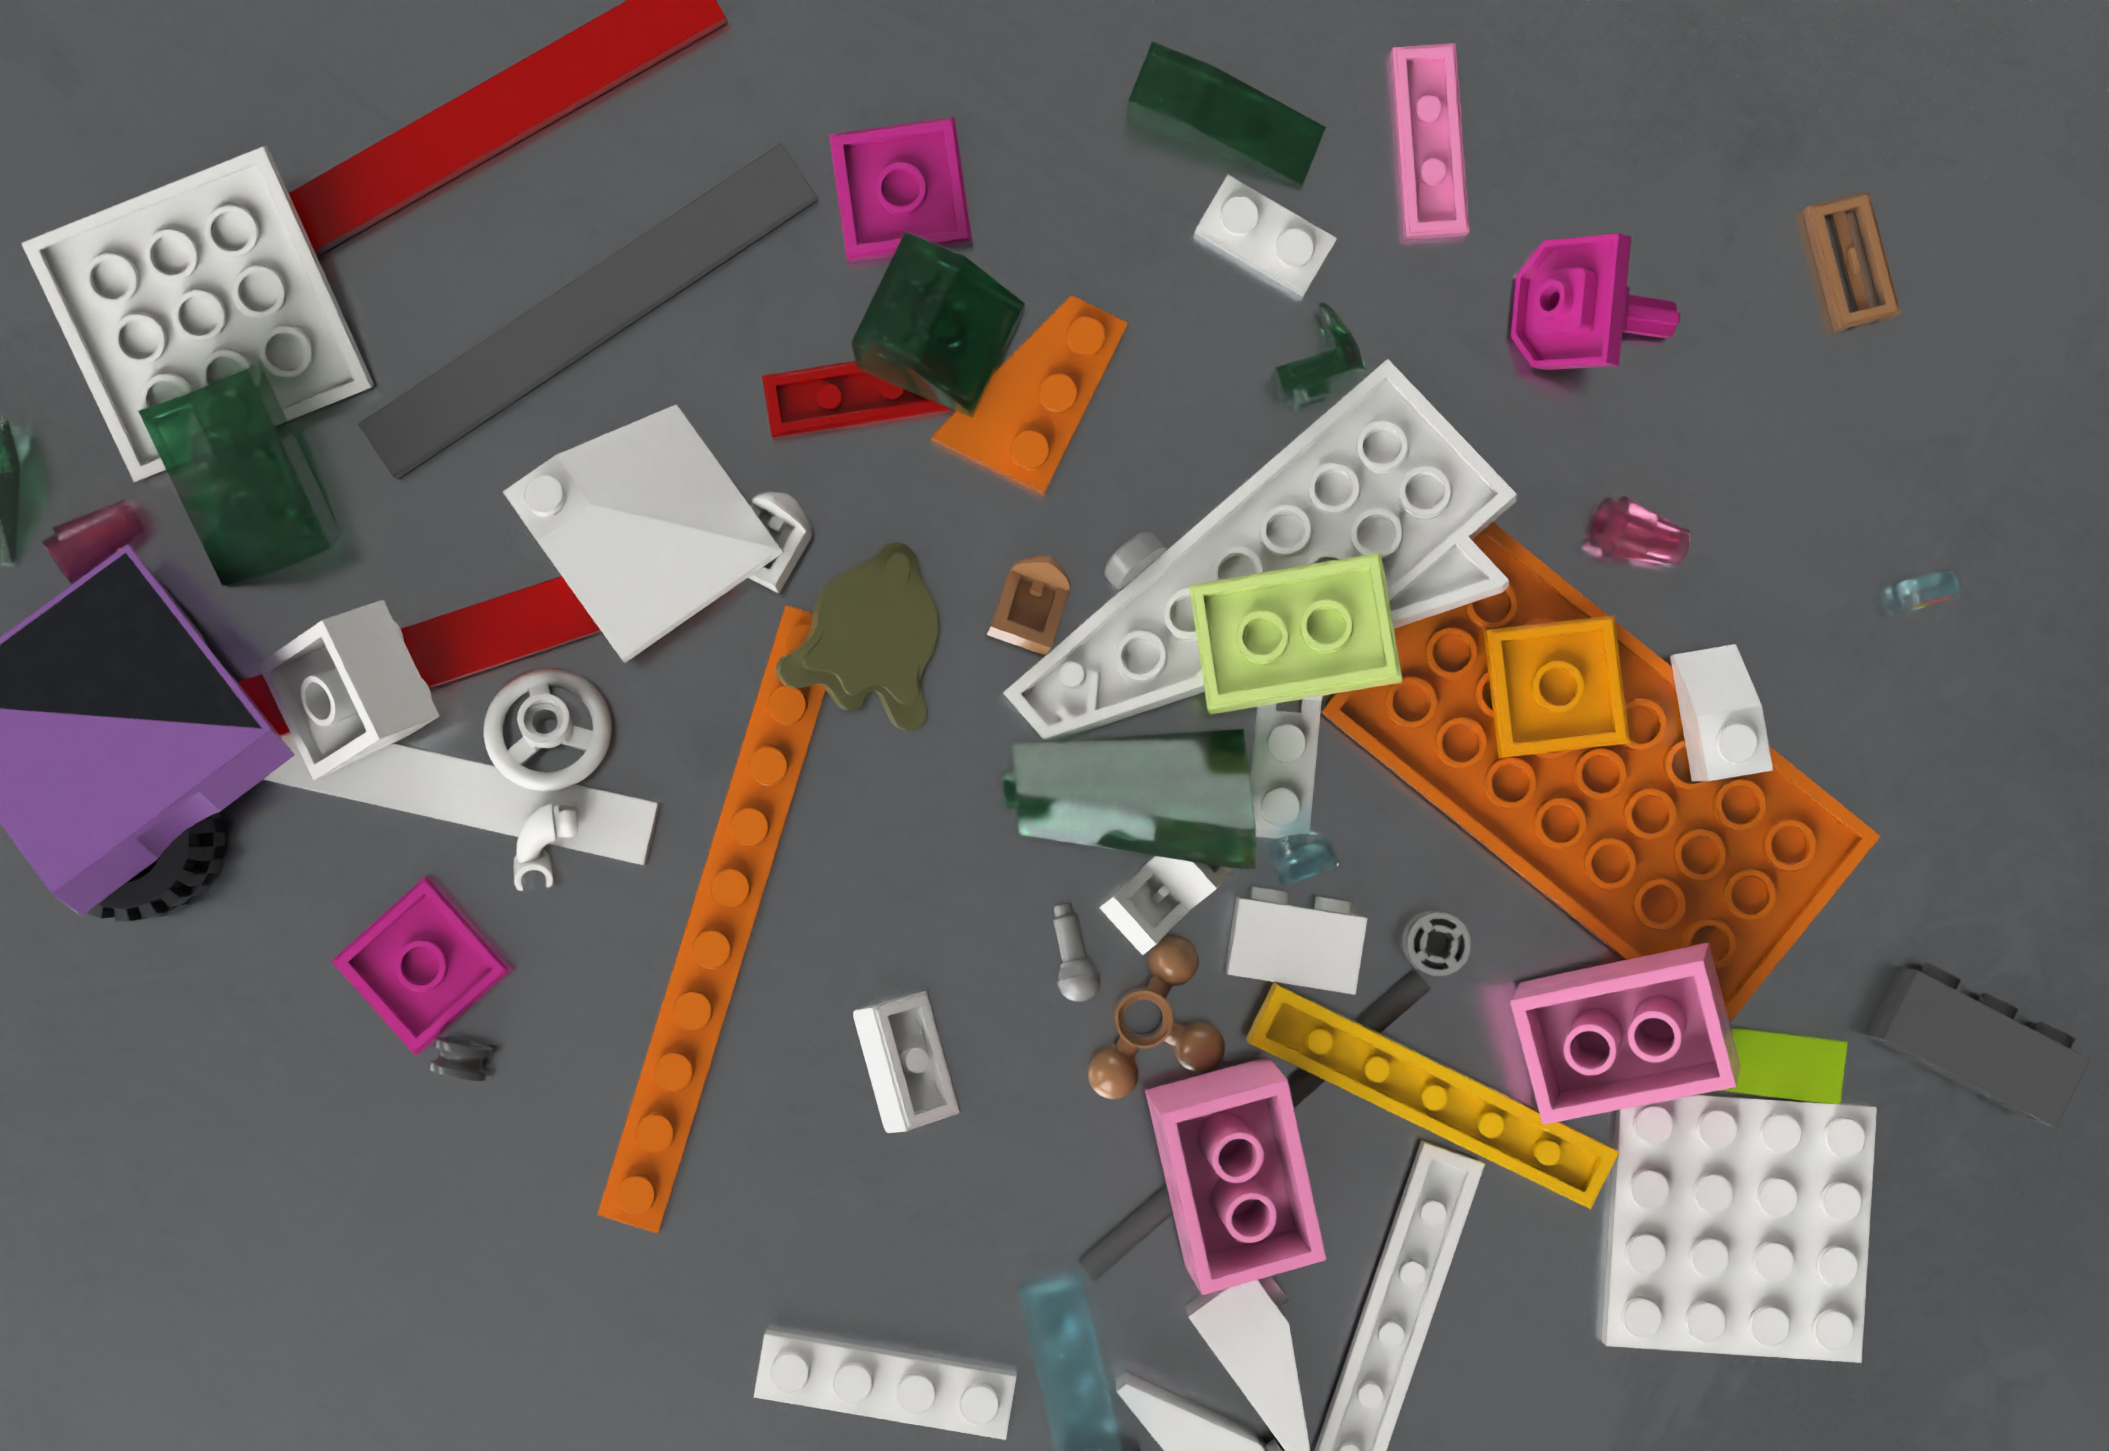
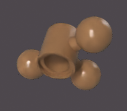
M1165 936L1151 948L1148 955V966L1153 976L1148 986L1131 988L1118 999L1114 1009V1020L1120 1038L1114 1048L1104 1049L1092 1058L1088 1067L1089 1083L1098 1095L1107 1099H1119L1132 1092L1139 1077L1138 1066L1134 1059L1139 1048H1152L1163 1041L1174 1046L1177 1060L1185 1069L1191 1072L1205 1073L1213 1070L1221 1063L1225 1054V1041L1221 1032L1215 1026L1206 1022H1193L1186 1026L1175 1022L1172 1009L1166 999L1172 986L1183 985L1190 981L1196 974L1199 966L1197 949L1191 941L1182 936ZM1138 1000H1150L1161 1009L1162 1017L1159 1026L1148 1034L1135 1033L1125 1023L1127 1009Z

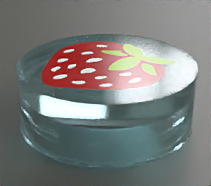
M1950 569L1906 580L1897 584L1895 589L1892 590L1899 612L1926 608L1962 595L1957 574Z

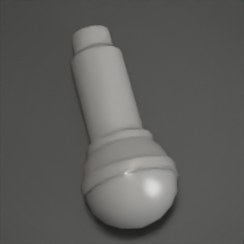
M1072 904L1054 907L1055 918L1053 923L1062 960L1057 986L1061 994L1068 1000L1075 1002L1086 1001L1098 993L1101 986V974L1091 962V958H1087L1078 915L1074 913Z

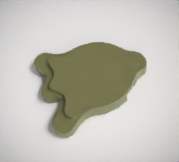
M902 543L884 544L878 548L870 559L848 568L837 576H833L821 589L814 605L811 626L807 636L797 648L782 656L777 663L776 674L784 686L803 688L820 684L827 690L836 705L843 710H856L860 708L867 694L873 691L878 694L891 723L896 728L915 730L925 723L927 708L922 694L921 679L925 666L935 649L939 623L934 599L919 575L918 561L913 550Z

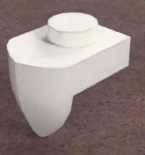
M764 492L752 498L750 507L783 553L748 578L780 593L812 538L813 533L804 511L792 496L779 492Z

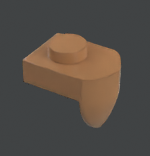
M1051 555L1029 556L1013 564L1005 578L987 635L1046 656L1052 648L1071 589V581L1065 568Z

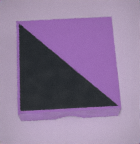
M128 544L0 637V824L52 895L80 916H83L157 860L162 852L187 828L222 811L295 755L246 691L223 667L205 644L201 633L156 575Z

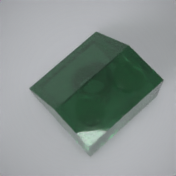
M905 231L851 342L856 366L865 373L973 418L1022 316L1025 303L964 255Z

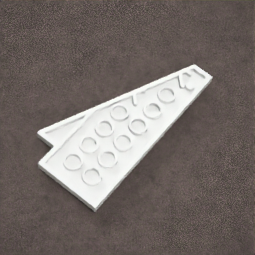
M1387 359L1013 683L1003 694L1047 744L1205 692L1189 585L1381 552L1394 628L1502 593L1509 587V579L1472 540L1517 502V494Z

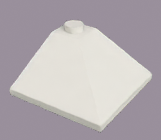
M677 404L561 452L503 491L536 541L624 663L783 553Z

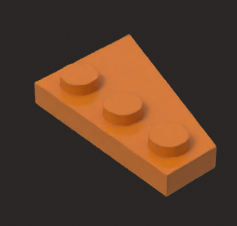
M1071 295L930 437L931 440L1045 496L1128 328V322Z

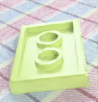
M1381 552L1189 585L1207 709L1210 714L1403 682Z

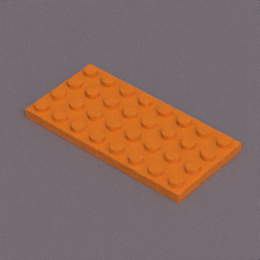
M1493 522L1472 541L1509 579V587L1502 593L1394 628L1403 682L1336 693L1323 707L1321 714L1624 960L1709 943L1729 1022H1731L1881 836L1770 746L1772 771L1713 781H1692L1672 666L1617 622L1616 631L1630 743L1499 758L1484 631L1609 615Z

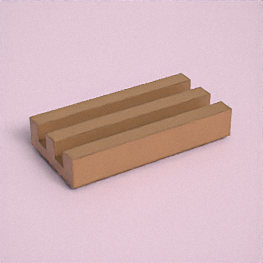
M1869 191L1806 207L1802 212L1833 331L1838 332L1849 327L1861 326L1873 321L1893 318L1901 314ZM1852 209L1855 212L1879 306L1870 308L1861 267L1845 211ZM1825 216H1830L1854 308L1852 313H1849Z

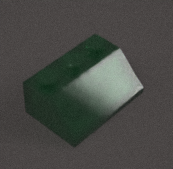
M260 361L138 410L222 586L271 574L332 549L341 537Z

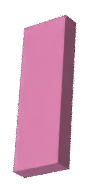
M1456 43L1393 47L1390 56L1404 240L1467 236L1470 228Z

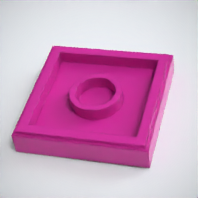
M955 117L829 134L848 263L973 246Z
M427 875L331 960L335 967L415 1056L421 1054L435 1041L436 1037H440L514 970L510 963L431 875Z

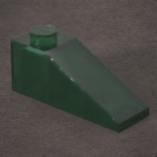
M1153 41L1128 100L1126 117L1300 188L1303 186L1326 129L1325 126L1215 66Z

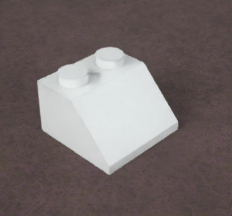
M384 599L320 621L258 664L313 780L399 741L439 717V713L432 701L430 689L421 678L404 643L402 631L393 620Z

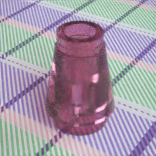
M1622 496L1618 500L1607 497L1601 502L1594 515L1589 535L1591 546L1600 548L1604 557L1663 564L1669 563L1678 566L1684 560L1691 539V533L1688 529L1679 527L1678 524L1626 496Z
M123 498L114 505L110 504L52 527L55 534L43 540L42 543L65 577L73 584L125 545H129L136 539L137 535L145 531V528Z

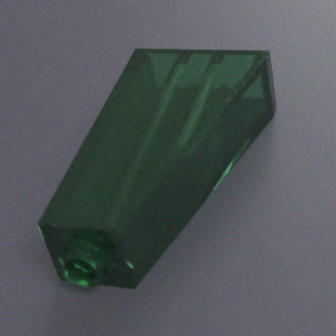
M1244 729L1013 744L1015 770L1002 771L1005 809L1017 808L1020 834L1240 870L1256 869V824Z

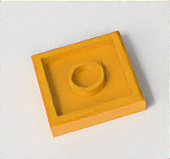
M1615 615L1484 631L1499 758L1630 743Z

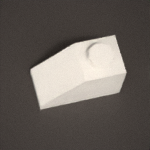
M1736 644L1670 655L1691 780L1713 781L1772 771L1773 766L1762 705Z

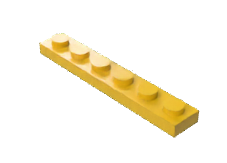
M1273 982L1246 1037L1249 1044L1589 1209L1592 1208L1619 1154V1151L1614 1147L1561 1121L1542 1124L1538 1110L1276 982Z

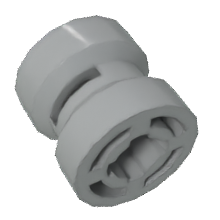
M1424 910L1414 914L1405 923L1400 934V948L1405 959L1414 968L1432 976H1447L1457 972L1467 962L1471 952V937L1467 927L1457 917L1439 910Z

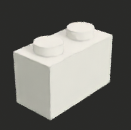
M1252 886L1251 898L1236 896L1224 969L1228 975L1356 995L1367 918L1352 914L1354 902L1316 896L1314 908L1289 904L1290 892Z

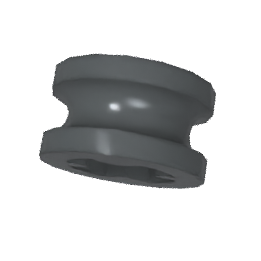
M450 1037L435 1038L434 1046L438 1048L439 1056L436 1060L430 1061V1071L464 1080H486L487 1071L483 1069L482 1062L486 1057H491L493 1048L463 1039Z

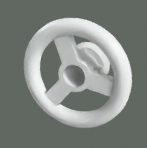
M559 668L534 669L511 679L494 696L484 721V742L488 755L495 767L512 782L538 791L561 790L573 786L588 777L599 766L606 755L612 734L609 708L597 688L582 676ZM549 687L563 688L577 695L590 712L593 731L574 726L571 722L567 706L560 698L550 694ZM529 691L530 697L523 702L517 716L518 726L523 737L507 750L503 738L505 716L511 705L520 696ZM552 718L558 722L556 728L548 734H541L536 731L537 724L543 719ZM564 744L585 751L575 763L558 771L539 772L523 766L542 748L551 749Z

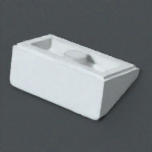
M927 991L854 1010L853 1018L883 1127L887 1133L909 1131L960 1113Z

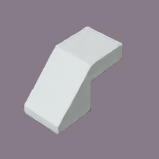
M1205 810L1131 876L1100 909L1135 948L1144 955L1192 908L1215 891L1247 858V855Z

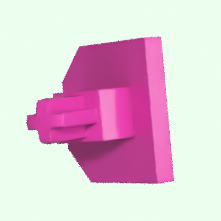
M1615 233L1544 240L1516 274L1510 337L1531 367L1542 370L1619 366L1622 332L1666 339L1674 335L1676 326L1680 322V313L1677 311V306L1673 301L1629 295L1630 287L1627 286L1631 246L1630 236Z

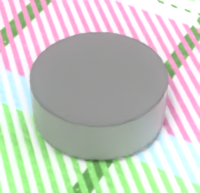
M1152 532L1139 533L1125 542L1110 557L1105 566L1104 575L1118 591H1121L1166 552L1167 549Z

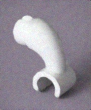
M552 803L537 809L526 820L517 840V854L513 862L514 884L517 890L523 891L522 876L530 870L541 871L545 875L546 887L552 886V860L549 853L543 848L547 844L556 841L558 837L571 838L578 833L576 808L571 803H563L558 806H552Z

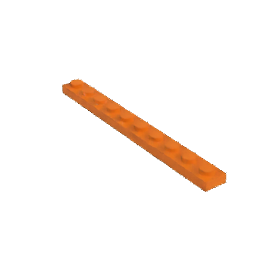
M785 605L597 1213L599 1216L657 1234L661 1231L827 694V690L820 684L803 688H790L784 686L777 677V663L782 656L788 654L801 644L811 626L812 612Z

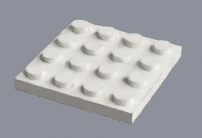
M267 145L21 243L134 482L374 386Z
M1702 1093L1616 1110L1614 1148L1619 1151V1154L1612 1166L1602 1342L1606 1346L1862 1363L1877 1107L1871 1104L1841 1102L1840 1105L1782 1098Z

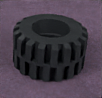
M221 812L215 813L187 828L162 852L155 866L146 875L130 879L89 910L88 914L100 919L113 917L115 921H136L166 916V913L180 911L191 904L189 898L202 895L211 885L205 878L208 873H217L223 860L214 857L215 846H225V832H215L214 821L222 819Z

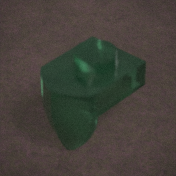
M1325 302L1319 303L1318 307L1329 351L1276 367L1271 378L1279 400L1294 395L1297 405L1324 398L1334 393L1331 383L1346 379L1366 369L1359 346L1351 331L1338 314Z

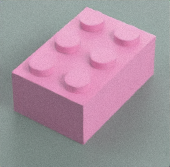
M1709 943L1520 982L1510 999L1542 1124L1737 1086L1741 1065Z
M1269 1057L1145 1090L1185 1268L1202 1295L1326 1260L1288 1079Z

